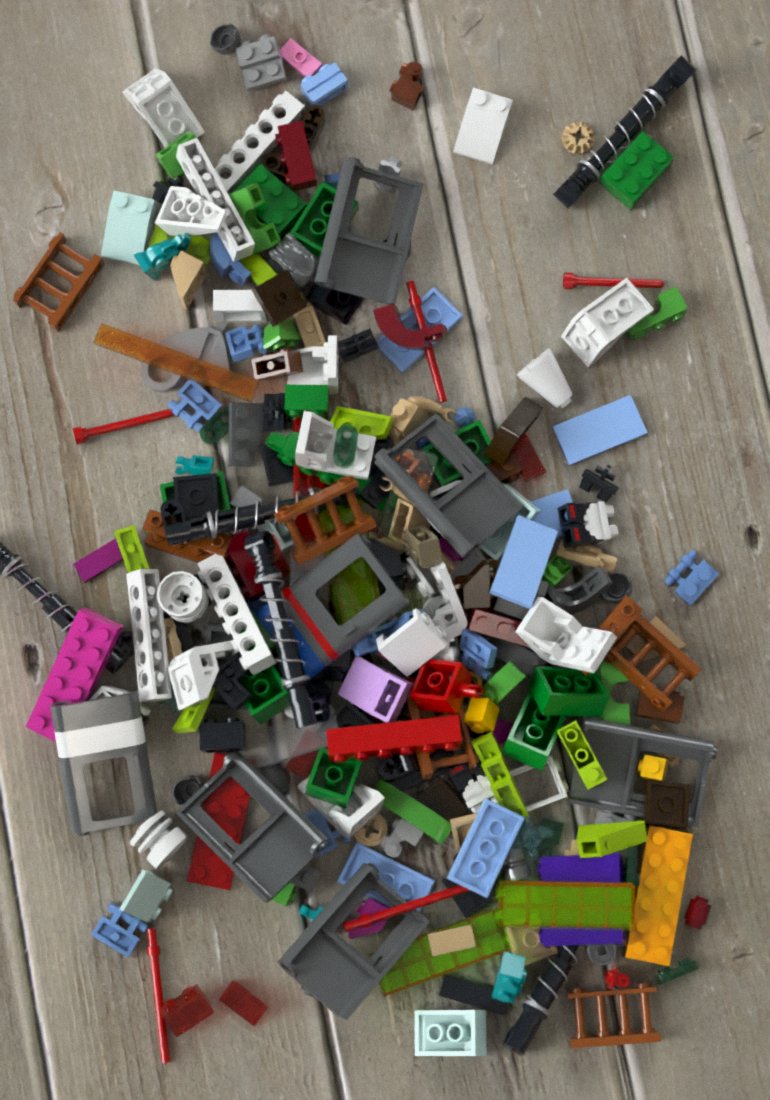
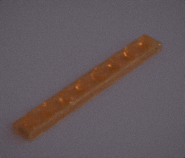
M101 323L93 342L100 347L252 402L259 385L257 380Z

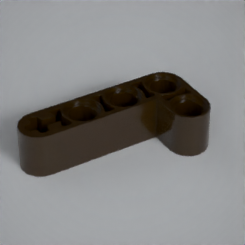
M319 105L308 107L302 119L305 133L313 135L307 139L310 155H312L325 124L324 110ZM312 118H315L314 126L312 125ZM276 153L265 155L263 166L281 182L286 183L284 173H287L288 170L286 165L282 166L280 155ZM271 162H275L278 164L275 168H269L267 166Z
M524 397L499 427L484 455L503 466L516 444L536 421L543 407Z

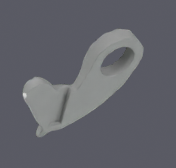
M224 321L212 328L188 329L173 334L159 342L141 363L140 374L145 385L155 392L166 393L177 387L188 368L194 362L205 368L215 383L226 382L230 377V368L226 345L221 332L227 326V323ZM158 360L171 362L174 366V373L171 379L163 383L152 380L149 370L154 362Z

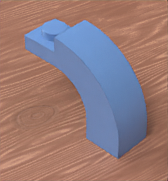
M212 233L209 244V256L214 269L221 278L228 273L232 281L239 283L243 287L248 283L251 273L239 261L233 262L218 233Z
M413 611L403 613L397 619L379 626L352 647L355 656L379 653L376 639L382 634L387 638L414 617Z

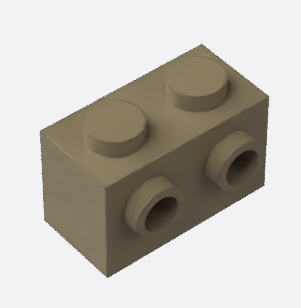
M422 524L403 530L405 538L403 543L404 551L414 562H417L422 568H432L435 564L443 562L439 539L426 526Z

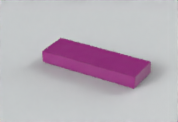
M115 538L73 564L84 583L123 560L117 539Z

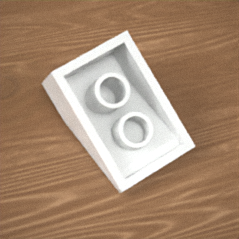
M473 87L453 153L493 165L512 110L513 100Z

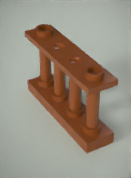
M61 232L57 237L54 236L49 243V249L23 287H19L16 290L13 300L19 308L25 302L49 317L48 323L50 327L59 332L105 265L100 256L94 254L92 258L88 259L65 245L67 240ZM59 251L84 266L81 275L76 276L53 261ZM49 268L72 283L70 291L64 293L43 280L41 277ZM36 285L60 300L61 304L57 310H52L30 296Z
M353 476L342 477L336 484L291 506H283L278 512L274 513L275 518L280 524L286 522L296 545L295 549L290 552L298 565L345 543L357 533L361 535L377 527L374 519L368 513L363 514L352 490L359 486V483ZM345 493L355 516L352 521L346 524L343 523L333 501V498ZM323 503L326 504L335 525L334 530L328 533L323 532L313 510L314 507ZM304 512L316 536L314 540L308 543L303 541L293 519Z
M151 509L142 530L149 532L145 546L196 563L214 554L225 557L232 536L219 534L216 535V539L202 538L168 546L161 513ZM171 516L172 523L176 522V519Z
M626 595L598 630L613 632L617 637L613 643L614 645L643 609ZM580 670L586 676L590 673L587 671Z
M641 614L636 617L627 632L609 649L603 659L606 663L612 664L651 699V703L655 707L661 708L663 711L672 703L668 696L684 679H688L691 682L702 670ZM635 635H639L645 641V644L628 662L619 652ZM651 650H655L661 655V659L644 677L635 667ZM668 664H671L678 673L660 691L651 682Z
M408 695L404 703L408 720L426 719L423 716H419L418 706ZM462 705L458 714L448 713L428 718L459 715L461 738L465 754L434 760L429 757V753L416 751L423 780L431 779L436 768L468 762L469 770H474L476 762H478V755L475 749H472L467 725L464 722L465 717Z
M637 983V988L584 992V988H571V993H566V998H574L577 1033L574 1034L575 1038H570V1047L585 1048L661 1042L660 1032H655L651 1023L649 992H656V987H650V983ZM640 993L643 1022L641 1033H632V1029H630L627 994ZM606 995H618L621 1026L618 1035H610V1031L607 1030ZM596 996L599 1032H597V1036L588 1037V1033H585L582 997Z

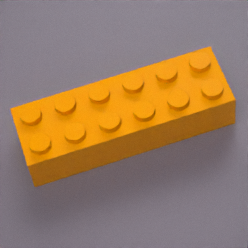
M649 825L646 827L648 841L643 844L635 888L634 931H627L623 957L669 966L693 834ZM632 911L628 928H632Z

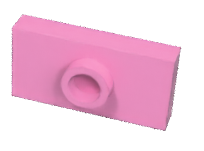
M292 38L280 49L282 59L303 77L308 75L314 76L322 67L320 61Z

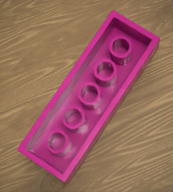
M86 607L78 610L25 727L56 742L50 705L60 701L77 703L91 699L121 634L123 625Z

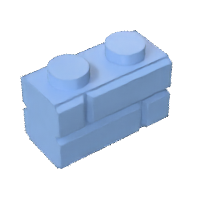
M334 62L331 65L325 64L316 75L306 76L302 80L300 87L301 92L311 106H322L348 89L349 83Z

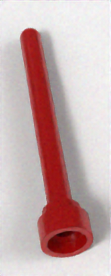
M564 272L563 289L572 290V288L577 286L614 287L624 279L577 277L573 273ZM629 279L635 287L662 288L664 286L662 280Z
M167 409L90 429L82 428L81 426L73 428L75 441L78 445L85 443L86 440H89V437L170 418L174 415L172 413L173 410Z

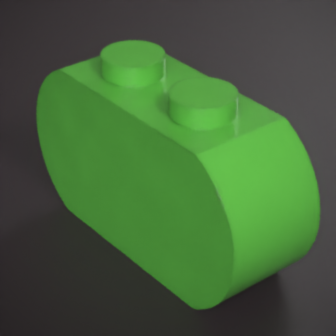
M510 660L483 686V694L478 695H481V698H490L497 705L526 675Z

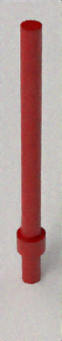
M408 281L406 285L410 296L408 299L409 304L414 310L418 328L422 330L427 328L421 308L423 303L421 296H418L415 282ZM429 340L431 349L425 350L438 401L439 403L447 402L431 340Z
M461 885L454 886L370 915L368 913L360 915V918L343 923L346 932L360 927L364 929L372 926V923L471 890Z
M156 928L147 929L149 945L147 947V956H150L161 1063H169L170 1056L159 955L161 953L160 946H157Z

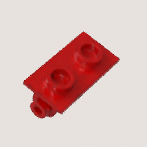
M611 966V970H606L604 982L607 983L606 988L612 989L613 985L625 988L630 984V978L625 974L617 972L618 967Z

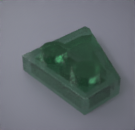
M628 846V855L623 868L624 886H635L636 890L640 884V874L636 873L637 847ZM624 889V895L632 894V889Z

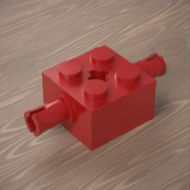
M429 659L421 666L417 678L403 677V679L414 684L409 697L420 710L458 714L464 697L480 699L481 695L478 694H483L482 685L470 684L472 675L461 662Z

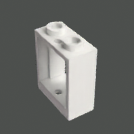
M213 290V312L216 322H267V316L252 290Z
M552 755L548 757L546 764L559 794L526 806L528 812L567 797L566 792H569L568 785L565 779L561 780L558 773L561 771L557 759L553 760ZM525 765L512 770L511 774L514 777L535 768Z

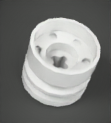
M184 571L173 572L167 575L159 584L157 591L158 602L161 608L174 620L182 623L194 622L207 611L209 596L206 588L191 573ZM187 595L189 598H187L186 603H183L184 596Z
M162 810L148 818L138 828L135 836L130 841L133 847L143 842L138 849L139 853L146 851L148 848L151 850L146 860L155 869H159L189 837L179 826L169 831L168 828L173 820L168 818L161 823L166 816Z

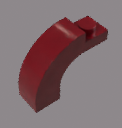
M394 304L373 310L377 325L382 333L389 340L403 348L415 351L431 349L429 340L437 342L442 340L443 336L448 335L447 327L442 323L422 330L407 329L402 323L398 307Z

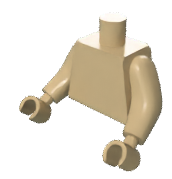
M411 396L407 400L401 398L398 404L393 407V412L390 415L394 419V423L388 435L393 440L394 445H396L426 422L430 413L441 414L442 419L453 422L448 419L447 415L449 412L456 414V411L450 408L443 409L442 405L422 396ZM410 448L406 450L412 456L414 455ZM416 458L421 464L427 465L426 459ZM417 465L416 470L421 471L422 469Z
M382 477V479L389 481V485L387 487L379 485L383 491L393 490V493L401 498L397 500L388 537L377 538L374 532H368L366 536L368 538H375L392 550H404L403 543L405 538L403 530L422 524L430 530L432 525L388 477Z

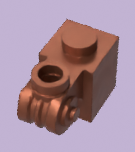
M415 61L408 64L403 63L399 71L400 77L398 81L394 80L390 88L391 100L413 111L423 94V85L414 82L422 77V66Z

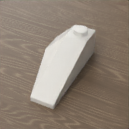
M170 186L155 224L170 236H177L179 234L183 236L185 233H188L189 236L220 232L228 212L205 200L200 195L193 193L186 187Z

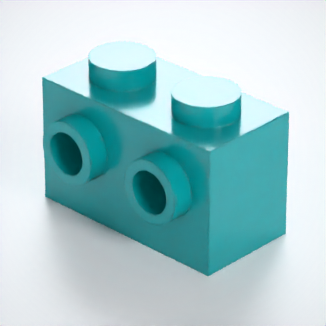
M504 951L496 975L492 998L498 999L501 1002L513 1003L515 996H520L527 970H523L526 957Z

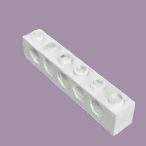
M287 91L282 95L276 96L273 100V105L260 114L258 122L255 125H250L245 132L246 135L241 140L238 139L233 144L229 154L223 155L218 161L215 171L228 194L234 192L263 161L265 155L277 145L275 134H278V126L297 122L304 116L305 106ZM278 113L286 114L284 118L275 117ZM264 128L272 129V131L267 134L262 132ZM251 143L258 144V147L254 149H251L248 146ZM237 158L245 159L241 164L234 162ZM224 173L231 174L228 179L221 178V175Z
M198 138L178 145L176 158L195 193L228 212L220 232L217 233L233 262L252 255L255 242Z
M214 554L197 563L201 570L198 572L202 583H207L209 587L206 589V592L211 601L215 600L217 603L214 606L219 618H224L225 622L222 625L228 635L232 634L234 638L231 644L236 653L240 651L242 655L239 660L244 670L249 669L252 675H255L276 664L225 558ZM246 629L244 633H240L241 630ZM255 646L253 650L248 651L250 647Z
M139 569L126 574L140 703L159 702L172 698L163 609L157 597L160 584L159 569Z

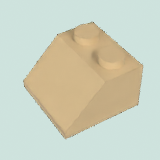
M180 251L178 256L175 255L170 266L183 308L187 310L204 281L207 272L203 261Z

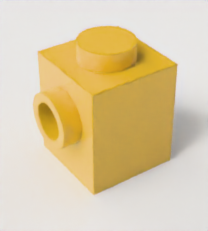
M471 698L465 713L464 722L476 733L493 732L500 708L490 698Z
M644 755V760L640 759L638 772L641 773L640 776L643 779L665 781L668 761L664 758Z

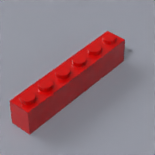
M459 715L326 729L329 761L334 760L335 763L346 762L349 758L367 760L369 756L377 755L379 758H387L395 753L406 756L413 754V751L432 753L440 748L451 751L458 749V746L462 745Z

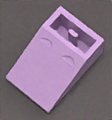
M358 656L355 657L338 695L386 723L396 722L414 684Z

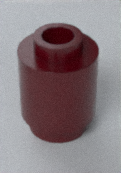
M697 895L695 899L691 898L684 916L686 919L684 924L701 930L702 926L706 924L711 905L708 904L709 900Z

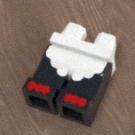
M604 501L582 504L566 503L557 508L560 525L565 527L561 529L565 548L600 544L619 534L617 526L609 525L608 518L614 516L613 505H605ZM566 511H567L568 520H566V518H565V512H566ZM570 532H571L572 541H570V539H569V533H570Z
M479 757L474 770H471L476 779L475 781L466 763H460L447 770V774L468 810L471 809L473 814L478 813L484 798L498 804L491 790L490 782L481 766Z

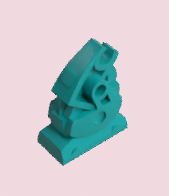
M185 233L183 236L179 234L174 239L170 238L152 245L145 252L134 254V257L143 272L155 281L160 277L161 271L171 267L170 264L175 255L178 256L180 251L185 252L191 238L188 233Z

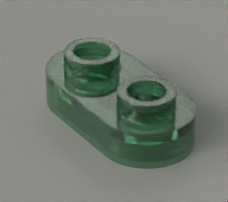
M223 407L218 409L202 426L200 437L205 444L215 445L228 433L229 421L224 423L221 420L225 416L229 417V408ZM209 432H214L215 436L213 438H208L207 434Z
M343 425L336 433L333 461L339 468H349L355 461L358 432L352 425ZM349 432L351 437L345 438L343 434ZM347 453L348 457L346 459H342L340 457V454Z
M689 957L678 961L679 966L671 969L670 966L658 969V974L655 975L657 984L668 982L699 969L696 960L691 961Z

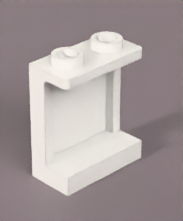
M417 608L413 610L414 617L387 638L382 634L376 639L378 651L407 677L447 646L445 631L439 625L435 626L431 618L425 612L421 613Z

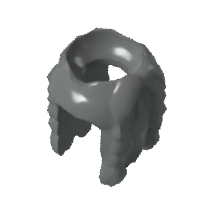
M288 233L285 235L286 241L283 240L282 244L279 243L276 246V249L270 250L269 255L271 258L266 263L278 274L287 270L297 289L305 291L315 281L320 259L316 255L311 254L306 247L302 246L294 235Z

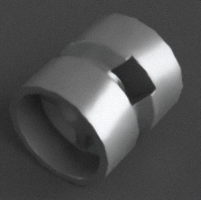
M525 846L510 849L503 864L505 868L501 871L504 883L532 877L529 864L524 863L527 859Z
M615 944L587 945L585 948L589 961L597 965H607L616 957L617 950Z

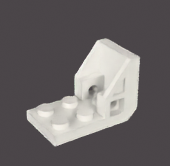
M155 68L122 91L126 99L142 118L148 121L165 148L188 131L193 133L196 138L205 133L165 72Z
M625 278L582 309L571 320L561 337L589 368L618 341L623 333L651 314L654 308L629 279Z
M328 335V342H324V347L312 346L293 350L300 351L303 372L289 375L287 384L328 385L329 395L338 393L339 351L337 336Z
M304 411L295 452V461L297 465L303 468L368 480L376 437L334 429V424L313 412Z
M441 562L429 568L437 581L435 584L440 594L427 599L422 610L431 618L435 626L439 625L445 631V640L447 641L461 635L468 621L444 562Z
M537 597L515 631L540 658L548 663L595 673L617 638L613 632L583 627L572 615L542 597Z
M231 641L193 647L172 659L168 666V672L179 710L187 709L208 698L219 671L216 659H220L221 662L227 661L236 653Z
M310 775L298 785V789L304 795ZM355 784L346 809L305 795L336 830L347 839L381 811L385 799L379 791L360 784L358 787Z

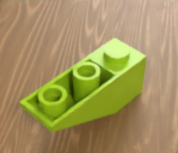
M577 721L557 730L587 790L606 781L608 778Z
M645 821L579 825L577 833L580 858L602 857L648 841Z

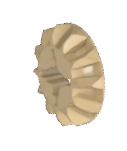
M573 121L570 125L566 126L561 137L565 149L574 154H583L589 151L595 141L594 132L590 125H586L582 121ZM581 131V137H584V139H580L577 145L576 138L573 135H577V132Z
M379 813L365 824L370 825L375 820L374 828L379 833L371 832L365 838L366 829L362 827L354 834L355 839L360 844L375 846L383 841L387 834V823Z

